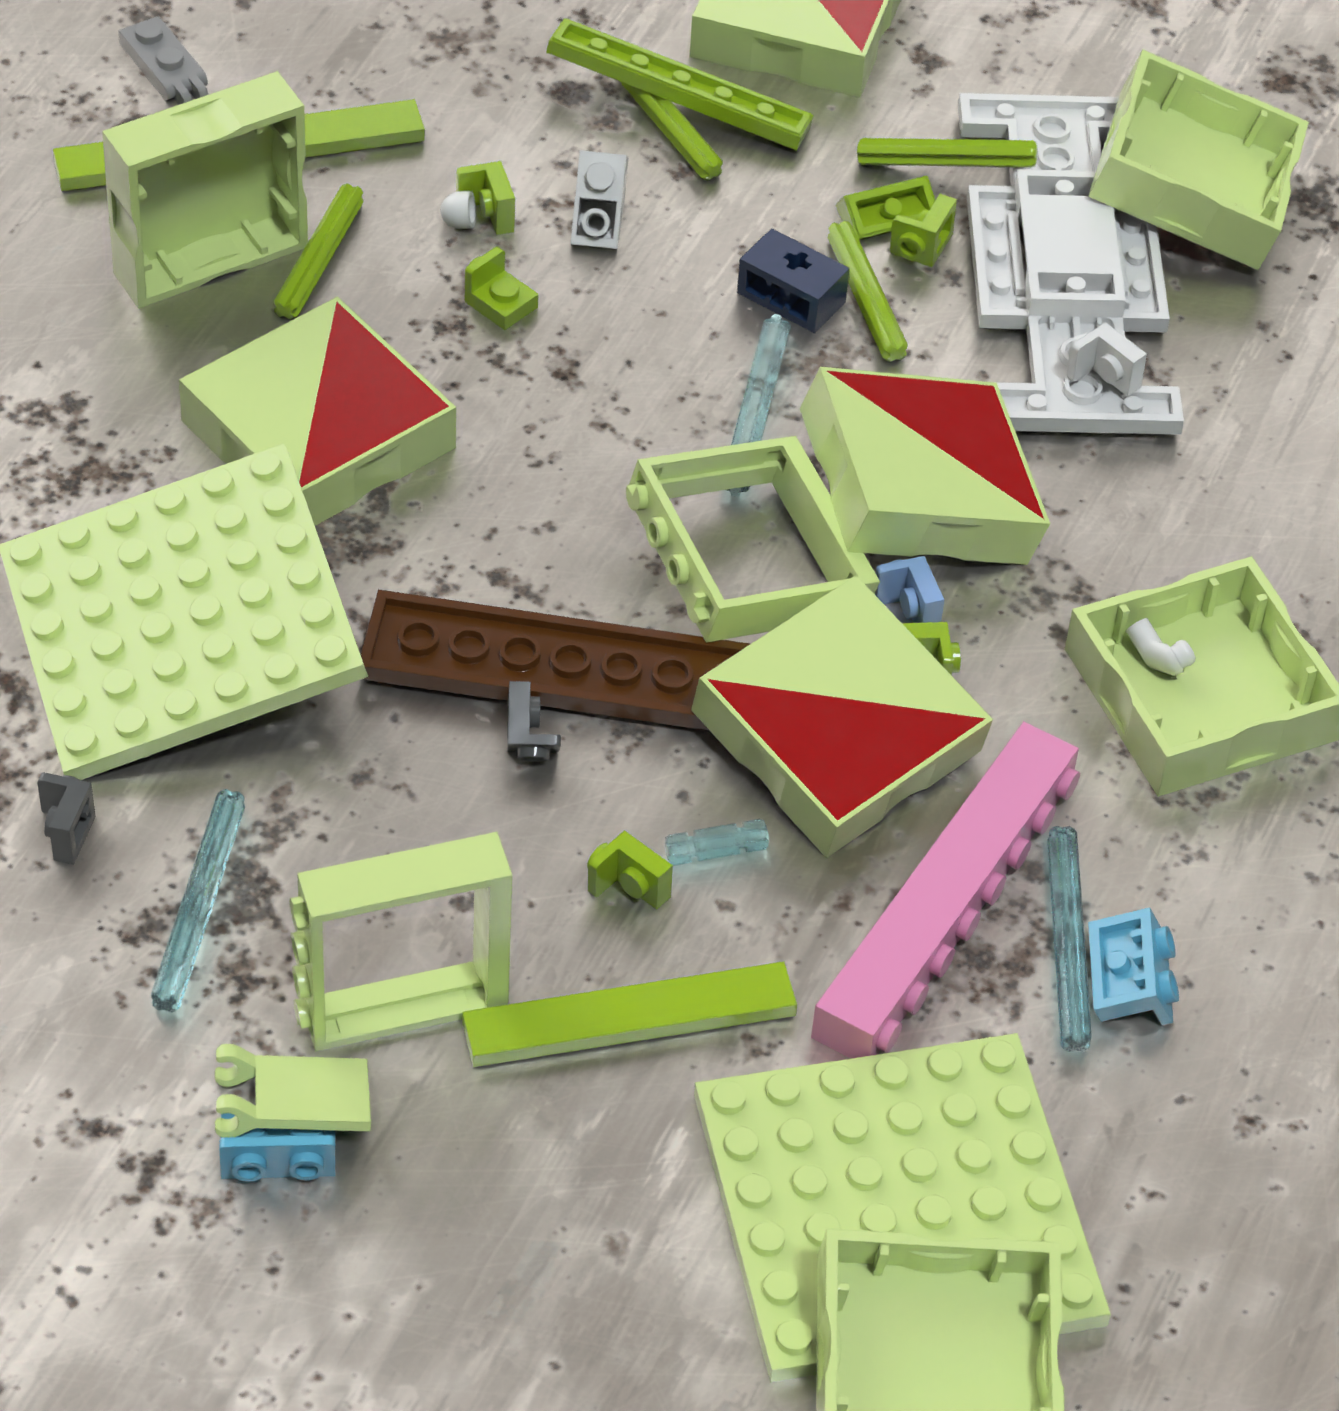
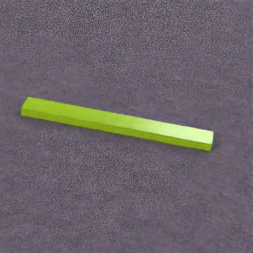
M415 99L305 114L306 157L425 141V128ZM103 142L53 148L54 163L61 191L106 185Z

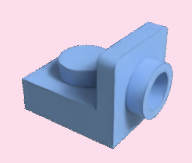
M925 556L906 560H894L877 566L876 575L880 583L875 595L883 604L900 601L904 616L907 619L912 618L914 623L941 622L944 597Z

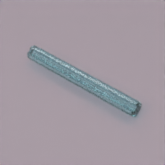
M773 314L771 319H766L763 322L731 445L762 441L791 329L790 322L782 320L779 314ZM750 486L727 489V491H730L731 496L739 497L741 492H747Z
M223 789L217 793L151 992L152 1006L159 1011L166 1010L173 1013L181 1007L245 810V797L239 791L231 792Z
M1057 825L1049 830L1047 845L1060 1043L1067 1052L1078 1051L1082 1053L1089 1049L1092 1033L1077 832L1073 827L1067 826L1062 828Z

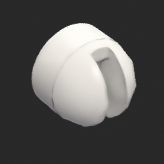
M472 191L454 192L448 195L442 202L440 214L443 221L450 227L458 229L474 228L476 205Z

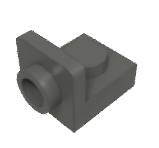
M509 681L507 752H518V759L524 761L549 760V753H559L561 735L529 734L530 728L540 727V697L530 696L531 682Z
M43 772L37 781L41 811L47 814L44 828L45 836L50 837L53 860L74 865L96 817L92 784L69 775L59 776Z

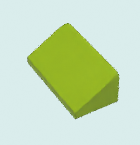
M928 175L845 195L836 203V208L841 219L850 222L858 239L863 240L891 233L892 222L898 214L918 220L923 209L930 210L935 202V197Z

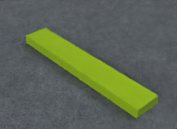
M567 18L563 19L548 42L546 50L548 54L794 150H798L812 124L814 117L812 113Z
M783 961L462 1011V1024L472 1066L479 1067L794 1017L797 1013V1002L785 962Z

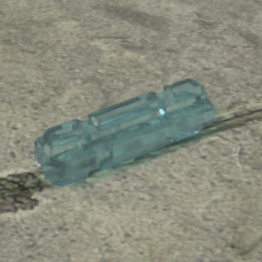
M755 819L743 821L742 827L737 828L736 823L693 830L694 836H688L687 832L669 834L665 837L664 847L668 862L675 866L691 863V857L696 856L698 861L741 854L740 849L745 848L747 853L765 850L769 844V833L764 820Z

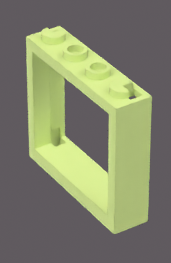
M796 436L637 460L630 483L626 486L627 503L631 510L637 513L646 530V537L650 546L657 550L666 567L670 583L677 587L686 604L690 620L697 624L706 643L770 632L855 575L875 594L880 580L864 553L847 551L832 506L831 496ZM772 483L828 582L724 600L669 498Z
M498 832L297 873L298 897L290 898L289 901L292 920L296 932L291 933V943L297 963L296 966H292V974L299 998L294 999L293 1004L297 1025H300L301 1029H309L315 1051L462 1020V1011L508 1004L512 872ZM474 890L472 962L325 993L323 922Z

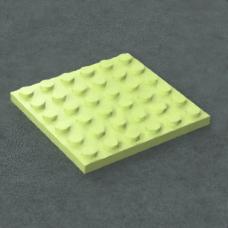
M285 443L0 544L1 557L64 775L83 780L368 677Z
M1018 1033L695 1082L694 1097L770 1383L817 1375L818 1252L826 1228L910 1233L919 1237L941 1241H960L980 1237L1061 1242L1062 1324L1059 1334L1108 1326L1111 1313Z

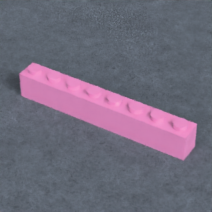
M1023 721L815 1005L812 1039L850 1059L877 1055L881 1050L888 1053L892 1049L900 1035L903 1018L908 1012L915 1015L919 1011L928 994V983L934 975L941 978L946 973L955 954V945L960 938L964 941L970 939L979 923L982 907L985 903L993 905L997 901L1005 886V875L1011 867L1018 870L1022 866L1031 848L1030 840L1037 832L1043 835L1050 826L1056 812V803L1060 798L1068 800L1073 794L1080 778V772L1075 770L1079 751L1078 747Z

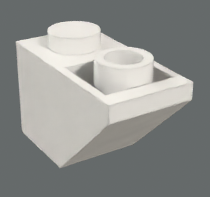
M580 150L571 244L618 248L629 160L627 155Z

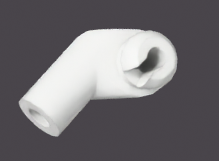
M1148 618L1134 623L1126 630L1144 662L1154 670L1174 676L1184 673L1183 668L1191 666L1195 662L1196 656L1187 641L1179 640L1171 647L1163 643Z

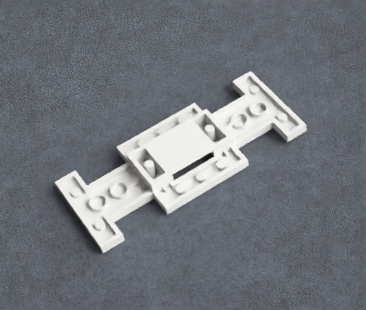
M960 93L958 113L961 137L1033 140L1037 143L1038 159L1035 167H1009L1011 186L969 185L967 193L979 328L1026 329L1032 383L995 382L999 387L1015 431L1177 435L1182 433L1184 417L1179 386H1141L1140 389L1126 396L1115 386L1104 381L1094 370L1075 382L1067 377L1069 348L1080 334L1089 333L1104 322L1124 337V331L1167 332L1170 320L1157 226L1088 197L1101 157L1100 140L1106 141L1119 97ZM1019 225L1023 226L1027 263L1026 279H1024Z

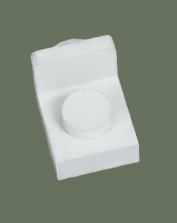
M1104 322L1091 332L1080 334L1073 341L1069 348L1067 377L1075 382L1094 370L1104 381L1112 384L1126 396H1129L1141 388L1147 353Z

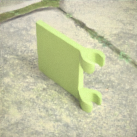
M222 1044L217 1048L216 1061L219 1063L231 1062L235 1066L231 1068L217 1067L215 1069L216 1083L220 1086L232 1087L255 1077V1105L233 1094L221 1095L216 1100L217 1113H231L235 1115L231 1119L217 1118L215 1120V1132L220 1137H237L255 1128L336 1131L371 1130L367 1059L254 1055L235 1044Z

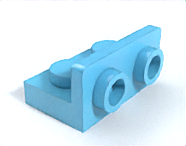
M1150 907L1088 922L1093 1009L1099 1020L1102 1022L1153 1010L1162 1025L1173 1023L1172 1003L1179 1001V990L1176 978L1172 970H1169V959L1174 958L1176 955L1174 939L1169 927L1160 926Z
M231 1113L221 1114V1118L224 1119L235 1117ZM255 1128L240 1136L221 1137L219 1140L221 1179H238L251 1182L262 1178L294 1177L299 1180H313L319 1177L336 1176L335 1130Z

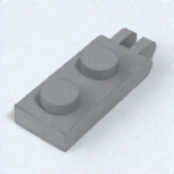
M159 16L119 30L120 45L164 100L167 101L174 98L180 105L191 101V94L195 99L208 95L206 88L208 79L205 72Z

